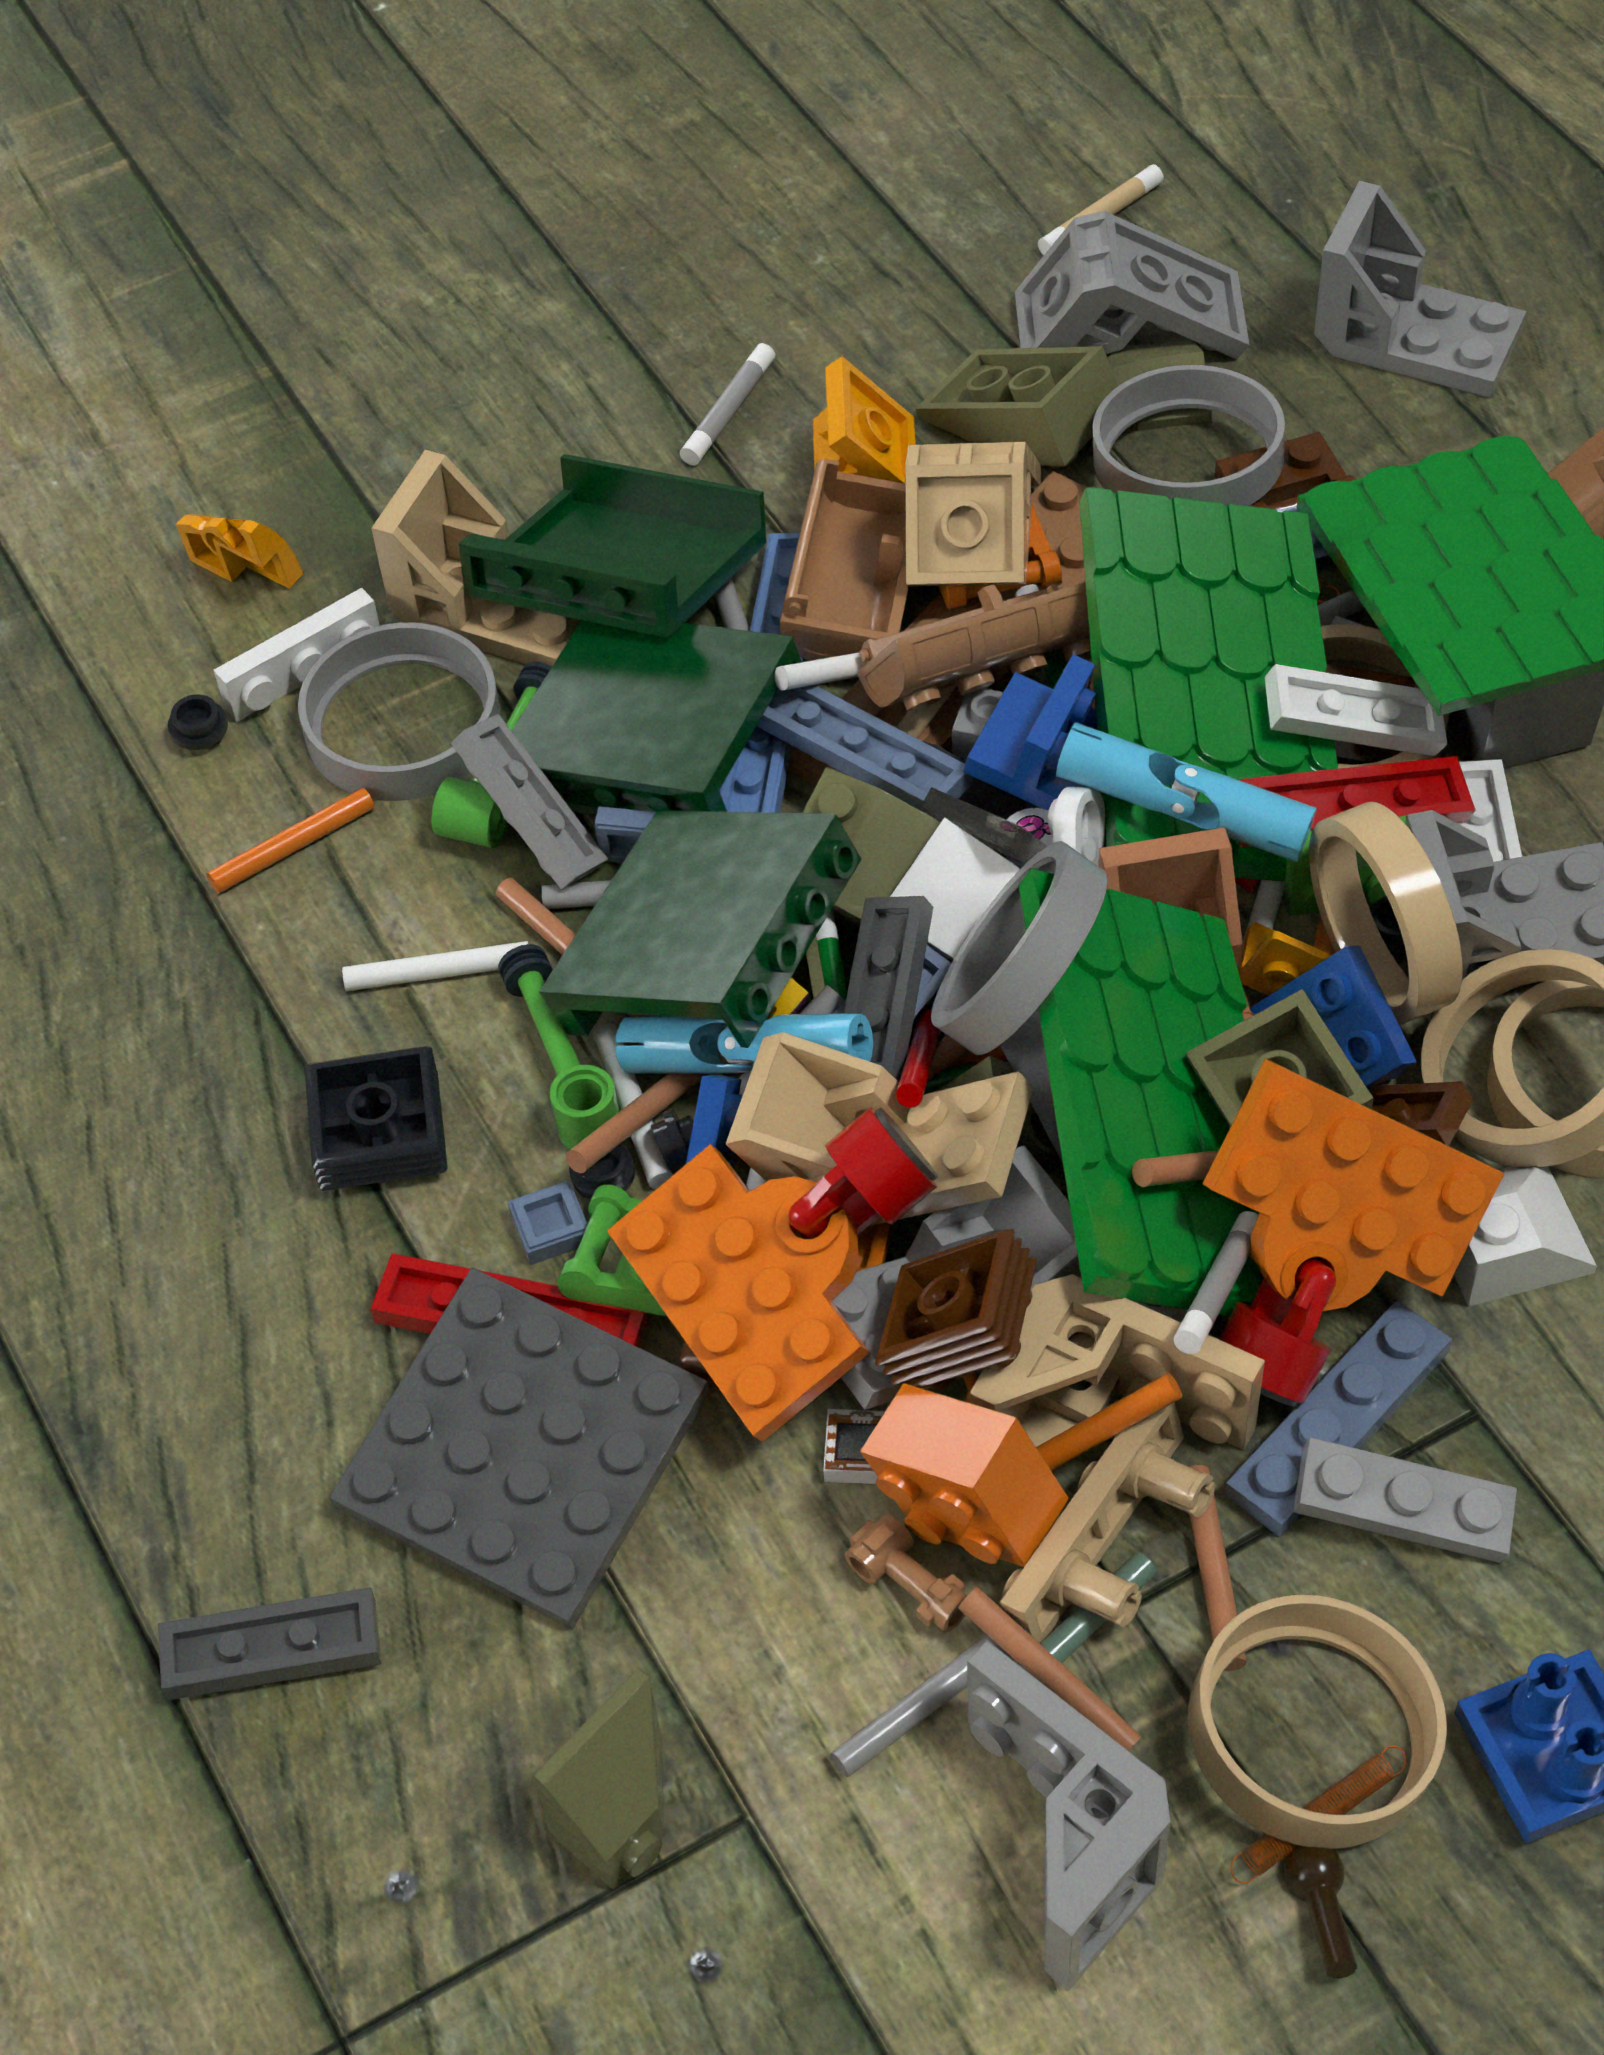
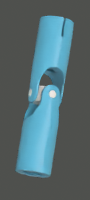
M1074 723L1067 736L1056 770L1057 777L1093 788L1096 791L1146 809L1173 816L1202 829L1211 830L1225 827L1228 838L1294 862L1298 861L1317 811L1316 807L1229 776L1179 761L1167 754L1079 723ZM1166 785H1173L1172 789L1166 787ZM1200 793H1204L1212 803L1199 802Z
M783 1014L765 1020L750 1047L743 1048L740 1047L728 1027L719 1035L720 1031L727 1026L723 1019L678 1016H629L620 1023L616 1033V1042L639 1043L643 1045L615 1046L619 1065L624 1072L629 1074L747 1073L752 1071L753 1065L750 1064H754L763 1037L785 1032L870 1062L873 1053V1033L870 1022L863 1014ZM718 1050L727 1062L731 1064H726L720 1060Z

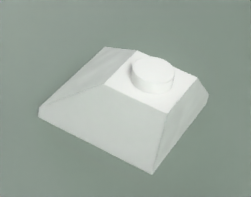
M1512 1166L1500 1169L1499 1171L1505 1174L1454 1273V1277L1468 1307L1594 1274L1597 1268L1549 1167L1525 1168Z

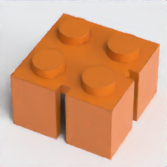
M903 1383L860 1450V1453L878 1477L876 1480L877 1487L897 1503L906 1516L904 1520L905 1526L914 1535L934 1545H939L942 1540L960 1545L977 1559L990 1564H995L998 1559L1025 1567L1069 1499L1017 1417Z

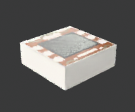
M828 1409L823 1469L824 1482L876 1484L878 1477L862 1456L860 1450L885 1411Z

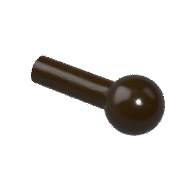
M1298 1845L1289 1853L1284 1864L1286 1885L1293 1895L1307 1902L1327 1975L1335 1979L1348 1977L1356 1971L1357 1964L1337 1899V1894L1343 1885L1345 1877L1343 1862L1334 1849Z

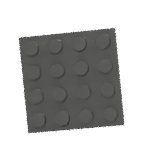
M472 1267L329 1499L335 1508L573 1630L710 1393L708 1381Z

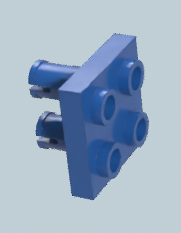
M1360 945L1344 947L1249 1008L1256 1015L1303 989L1368 1091L1386 1080L1397 1078L1403 1070L1417 1062Z
M1590 1649L1568 1658H1563L1561 1655L1553 1653L1541 1654L1532 1660L1527 1674L1457 1702L1454 1714L1526 1844L1604 1812V1673Z

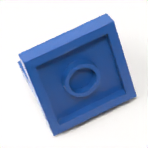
M1072 654L1054 689L1015 672L970 751L963 772L1045 810H1049L1052 802L1058 798L1064 788L1069 786L1085 787L1057 777L1056 770L1063 746L1074 723L1097 730L1096 709L1091 707L1096 697V692L1087 689L1095 664Z

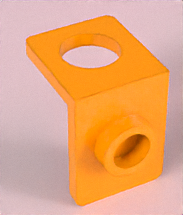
M1254 922L1246 932L1241 965L1238 972L1243 985L1269 996L1329 958L1330 954L1284 933Z

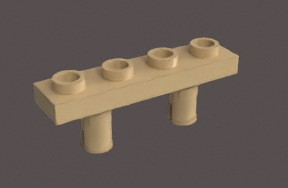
M1175 1402L1114 1436V1440L1100 1460L1093 1461L1086 1467L1080 1478L1076 1494L1062 1514H1059L1052 1528L1025 1567L1015 1570L1007 1580L1003 1589L1002 1600L1000 1601L1002 1609L1039 1643L1048 1637L1071 1604H1075L1123 1628L1132 1621L1141 1603L1142 1596L1141 1591H1139V1585L1107 1572L1096 1565L1142 1498L1148 1495L1197 1518L1207 1510L1211 1503L1215 1490V1483L1212 1482L1213 1477L1170 1458L1184 1439Z

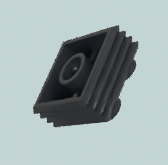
M430 1046L315 1062L305 1066L311 1163L320 1190L327 1191L444 1173L448 1169L438 1071L433 1050Z

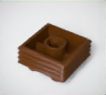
M1005 1229L901 1265L875 1361L876 1366L885 1365L884 1375L893 1374L891 1383H900L899 1390L903 1383L918 1388L928 1386L932 1390L942 1389L951 1384L958 1376L983 1368H987L990 1371H998L1010 1365L1017 1358L1021 1350L1019 1339L1026 1308L1029 1306L1033 1296L1031 1286L1037 1257H1028L1030 1249L1021 1248V1238L1013 1239L1014 1229Z

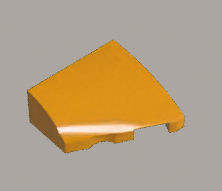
M202 514L184 515L176 523L189 560L230 582H233L246 567L289 589L303 575L299 561L290 546L278 533L265 525L252 520L220 518Z

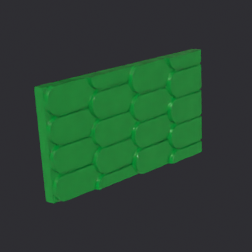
M1517 436L1494 437L1480 442L1474 448L1459 452L1444 451L1434 453L1415 464L1404 467H1382L1370 472L1363 478L1352 481L1326 482L1312 488L1307 493L1298 495L1297 509L1299 512L1308 513L1310 528L1437 715L1450 714L1470 761L1502 759L1503 768L1505 769L1591 745L1604 705V539L1592 531L1556 478H1550L1523 439Z
M1086 487L1079 506L1092 663L1095 664L1093 684L1094 692H1096L1097 730L1167 754L1179 761L1234 779L1338 769L1334 740L1270 729L1264 677L1275 664L1326 672L1327 663L1317 605L1320 589L1308 513L1286 510L1278 512V509L1236 504L1224 506L1223 503L1177 497L1168 499V496L1119 490L1115 493L1110 489ZM1166 785V787L1172 789L1173 785ZM1102 793L1105 806L1106 847L1205 831V829L1173 816L1149 810ZM1200 793L1199 802L1212 803L1204 793ZM1229 838L1235 878L1285 882L1286 858L1253 846L1241 847L1239 841Z
M1031 868L1019 884L1026 931L1048 893L1054 877L1052 873ZM1109 888L1106 891L1102 906L1089 934L1065 973L1034 1013L1000 1046L1014 1072L1019 1071L1034 1086L1030 1102L1063 1163L1083 1292L1189 1310L1238 1216L1245 1211H1251L1258 1214V1211L1212 1191L1203 1185L1204 1180L1141 1187L1133 1179L1132 1168L1139 1159L1220 1150L1230 1127L1189 1064L1185 1053L1243 1022L1242 1012L1248 1005L1224 919L1207 914L1200 916L1199 912L1158 901L1152 903L1150 899ZM1251 1253L1218 1315L1230 1316L1237 1302L1251 1306L1264 1280L1256 1262L1251 1259Z

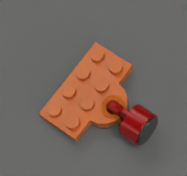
M1265 1058L1203 1182V1185L1212 1191L1260 1212L1250 1234L1251 1259L1256 1262L1264 1280L1251 1306L1241 1302L1236 1303L1219 1340L1265 1360L1260 1394L1290 1406H1295L1297 1402L1305 1403L1331 1352L1327 1345L1313 1337L1322 1312L1348 1307L1373 1289L1385 1271L1443 1297L1505 1173Z
M872 1107L868 1108L825 1144L828 1153L837 1165L825 1174L819 1182L793 1176L769 1180L749 1191L722 1153L709 1144L607 1230L750 1433L762 1442L870 1354V1351L832 1302L853 1281L863 1259L858 1255V1235L880 1216L890 1225L894 1224L937 1188L934 1180L938 1178V1175L903 1130L882 1108H879L877 1111Z

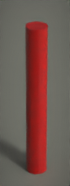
M932 1010L923 1011L917 1019L897 1088V1101L906 1108H914L922 1102L941 1030L931 1022Z

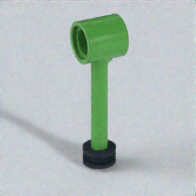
M530 662L523 667L513 686L514 694L519 701L506 723L511 731L552 666L542 662ZM449 776L441 783L432 809L431 823L434 834L491 849L497 848L505 836L509 823L504 819L501 809L477 778L468 781Z
M521 945L511 949L501 958L498 970L507 991L513 996L524 997L555 1069L557 1077L550 1087V1100L559 1139L570 1150L619 1112L614 1082L611 1076L602 1068L593 1065H580L566 1030L539 993L553 971L544 949L538 945Z

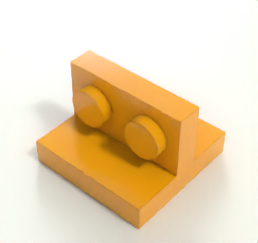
M841 356L825 367L827 407L813 419L814 471L818 461L829 459L839 461V472L906 484L905 466L908 445H916L914 416Z

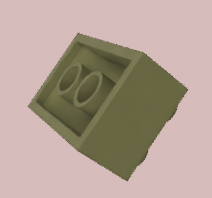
M1103 346L976 349L915 410L920 419L972 443L1026 442L1041 466L1057 469L1073 462L1077 458L1078 452L1093 437L1095 413L1101 402L1111 391L1118 387Z
M826 767L802 813L836 814L862 859L832 908L835 921L859 931L865 898L890 897L941 822L880 788Z

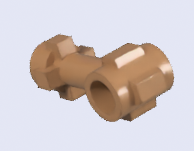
M884 1514L876 1523L868 1520L850 1538L851 1547L844 1553V1556L852 1570L870 1584H875L885 1573L921 1603L916 1609V1617L928 1628L935 1624L943 1632L947 1633L964 1619L966 1615L958 1609V1606L967 1596L965 1584L953 1574L945 1580L936 1579L911 1558L906 1552L914 1546V1540L909 1531L896 1518L889 1514Z

